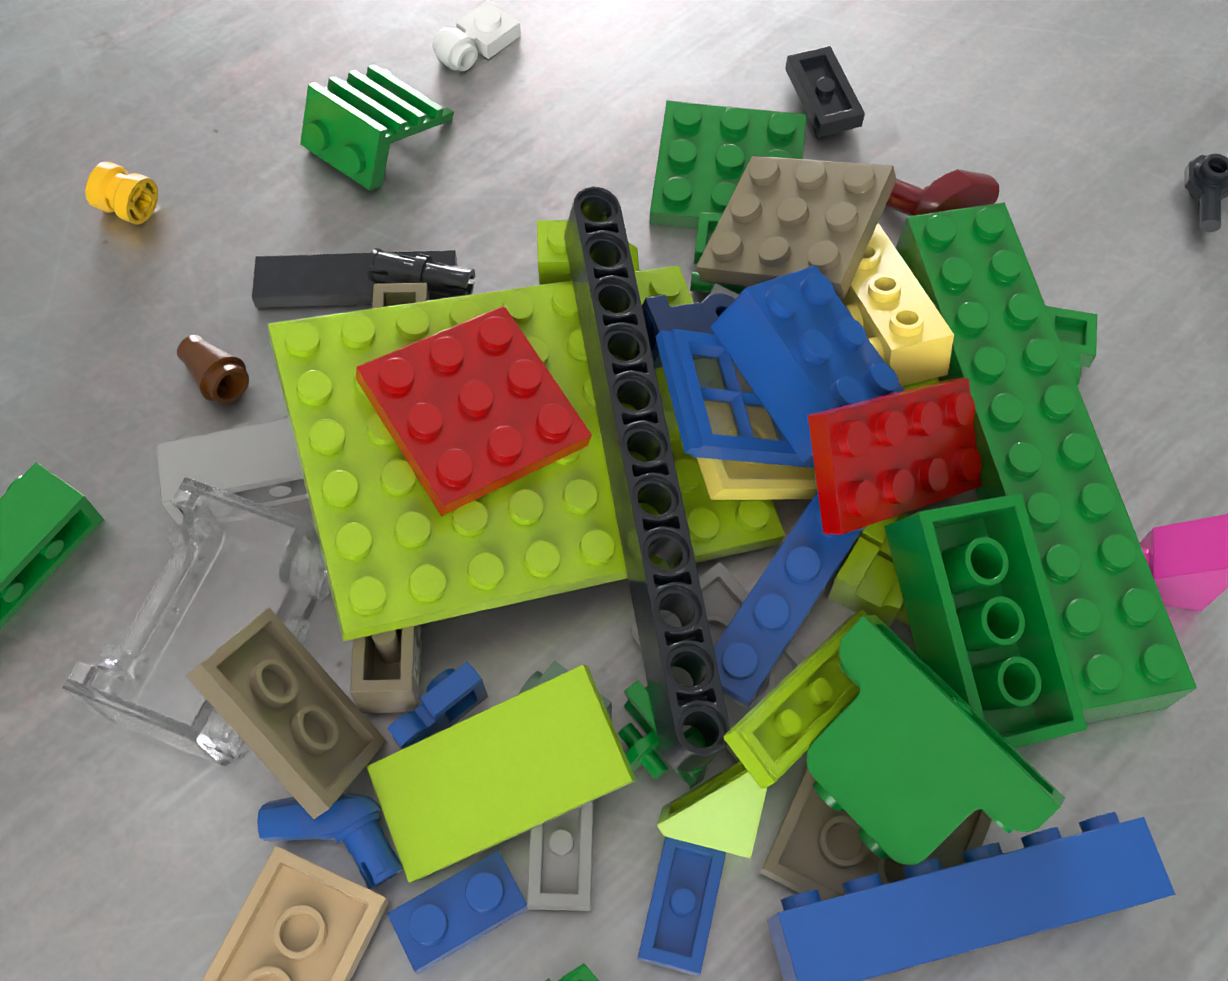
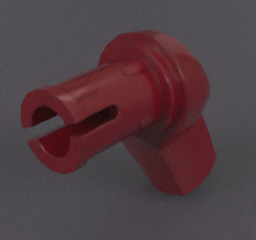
M959 169L944 174L924 189L896 179L897 181L886 203V207L908 216H916L994 204L998 199L1000 192L999 184L988 174Z

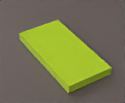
M586 665L578 666L366 766L408 883L421 880L636 781L590 669Z

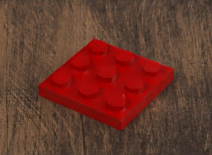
M505 306L356 367L355 379L441 516L588 446L592 434Z

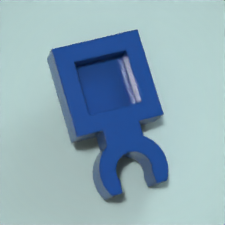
M468 661L456 670L454 668L444 670L427 686V693L420 697L422 704L415 710L409 711L397 718L387 729L398 746L404 749L430 737L437 730L442 731L451 727L488 698L481 676Z

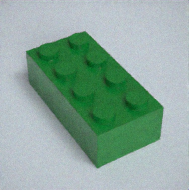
M1022 493L920 511L884 526L917 655L1014 749L1088 730Z

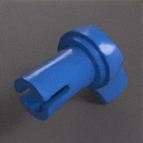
M343 792L327 811L315 819L306 812L294 797L269 801L263 804L258 811L259 838L264 841L322 839L336 840L337 844L343 842L354 859L369 890L378 887L404 870L402 863H400L394 850H392L378 823L381 819L379 813L382 811V808L370 796Z

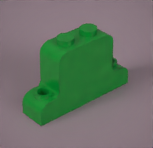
M876 615L862 616L843 636L839 647L842 661L840 667L860 688V692L850 705L811 744L807 752L806 761L810 774L816 780L813 783L816 793L832 809L836 811L844 809L861 827L858 830L859 837L874 854L882 859H886L889 856L900 864L914 865L925 860L976 810L982 809L1001 829L1011 833L1013 830L1017 832L1034 831L1061 808L1065 797Z

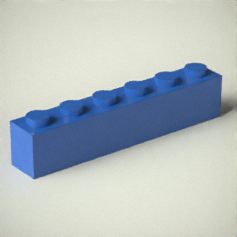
M1111 812L1079 822L1082 831L1080 834L1062 838L1058 827L1021 837L1024 848L1003 853L999 842L965 851L962 853L965 864L943 869L940 858L909 865L902 868L905 876L904 880L883 885L879 874L857 878L842 884L845 895L821 901L818 890L792 895L780 900L783 911L769 918L767 924L784 981H863L1176 894L1145 818L1141 817L1120 823L1116 812Z

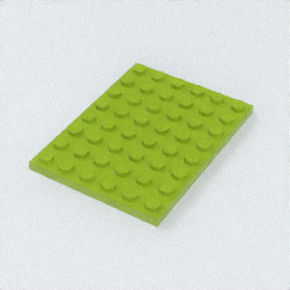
M679 265L634 271L641 305L646 297L665 295L670 307L694 303ZM572 280L268 323V336L343 641L628 578ZM505 306L592 434L588 446L441 516L355 379L356 367ZM614 356L615 358H617V359H619V360L625 361L624 359H622V358H620V357H618V356ZM706 358L693 361L700 387L725 390L716 359ZM663 367L656 368L655 372L695 562L699 563L779 545L785 537V533L772 500L710 499L697 458L684 452ZM621 403L624 407L637 411L633 406ZM629 452L635 459L648 462L642 455ZM639 503L645 512L659 515L653 506ZM649 556L651 562L656 567L662 570L670 569L664 559L658 556Z

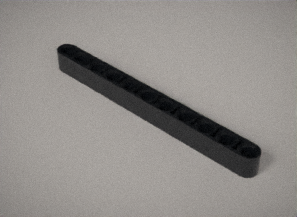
M592 186L582 189L575 196L566 224L564 240L659 748L663 758L671 767L679 771L693 772L701 769L726 746L727 742L723 736L730 730V724L621 206L617 197L610 191ZM614 356H618V357L624 359L625 361L619 360V359L615 358ZM621 403L629 404L633 406L637 411L630 410L624 407ZM629 452L642 455L648 462L635 459ZM639 503L653 506L659 515L645 512ZM649 556H658L664 559L669 565L670 570H662L656 567L651 562ZM667 610L674 613L679 618L682 627H673L667 624L662 619L659 611ZM671 667H680L686 670L692 678L693 687L678 683L672 675ZM683 725L693 726L702 733L705 740V749L697 748L685 739Z

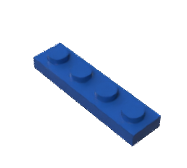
M818 491L714 646L723 692L747 708L753 702L865 528L863 527L843 535L823 534Z

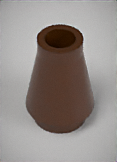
M199 335L188 336L179 344L177 356L185 364L205 399L220 404H228L236 401L244 394L249 385V375L246 372L245 363L240 358L206 342Z

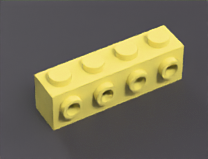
M878 223L845 298H839L852 317L862 325L867 338L884 362L894 370L901 386L948 375L954 334Z

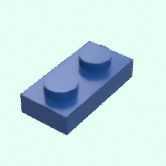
M665 837L638 953V961L700 976L726 852Z
M497 850L388 912L387 915L414 972L419 974L525 912L528 908L500 851Z

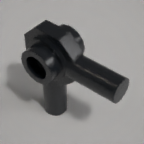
M1221 154L1200 155L1191 160L1184 171V187L1194 199L1200 201V229L1204 232H1214L1221 228V200L1228 196V158Z

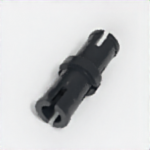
M379 248L372 250L367 267L375 268V271L369 270L367 272L370 281H380L389 284L427 283L428 292L449 297L472 295L475 282L469 281V279L475 278V270L472 268L466 269L434 262L430 255L421 253L415 258L383 251Z

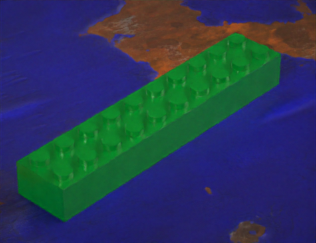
M1005 202L907 217L896 245V250L954 334L948 375L937 378L939 382L949 379L969 378L970 393L975 403L974 427L977 451L982 462L980 472L981 486L975 488L978 499L980 501L1022 493L1086 724L1169 708L1197 689V686Z

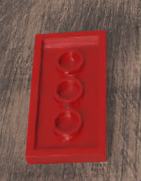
M969 378L949 379L808 415L823 534L843 535L981 486L980 472L982 462L977 451L974 427L975 403L970 393Z

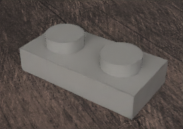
M594 800L530 829L528 910L591 911Z

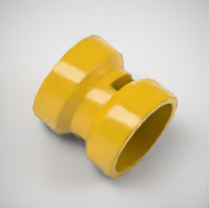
M110 161L98 164L90 173L86 183L85 193L89 205L106 213L115 211L119 218L134 225L147 221L157 205L158 187L154 180L139 173L129 175L125 168Z

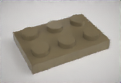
M270 607L186 675L189 681L313 819L327 811L387 742Z

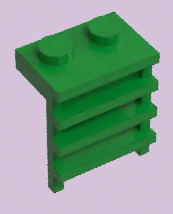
M373 64L368 66L366 75H362L356 70L348 72L347 81H342L336 76L328 79V86L325 88L315 82L308 84L300 145L370 191L383 185L391 143L452 121L454 111L449 108H443L392 76L390 71L381 69Z

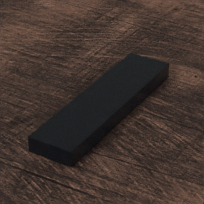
M455 250L392 252L415 258L421 253L430 255L434 262L457 266ZM371 253L256 256L252 300L256 308L373 304L374 284L389 283L374 282L368 279L367 272L369 270L375 271V268L367 267ZM429 292L430 300L451 298Z

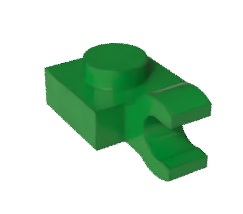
M1046 306L1078 386L1081 366L1089 368L1096 357L1098 314Z

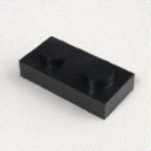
M831 46L787 56L785 70L818 137L862 127L865 112Z

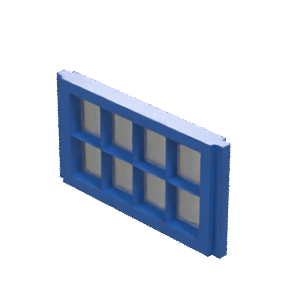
M673 328L671 331L661 330L655 336L685 453L691 454L692 457L815 468L813 459L802 463L715 334Z

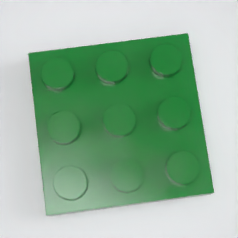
M666 100L649 224L698 229L700 211L724 213L752 156L803 159L807 114Z

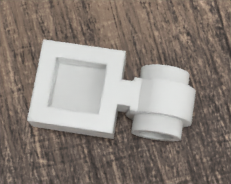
M487 0L458 20L456 28L445 27L441 29L433 40V50L437 59L451 70L456 71L459 69L460 71H466L475 63L478 52L487 59H490L521 36L520 22L492 1Z

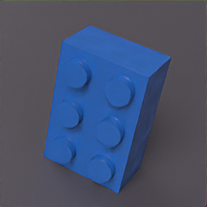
M816 265L745 288L710 326L802 463L813 459L808 415L905 391L899 383L894 370L884 362L867 338L862 325L852 317L835 293L830 280L820 272Z

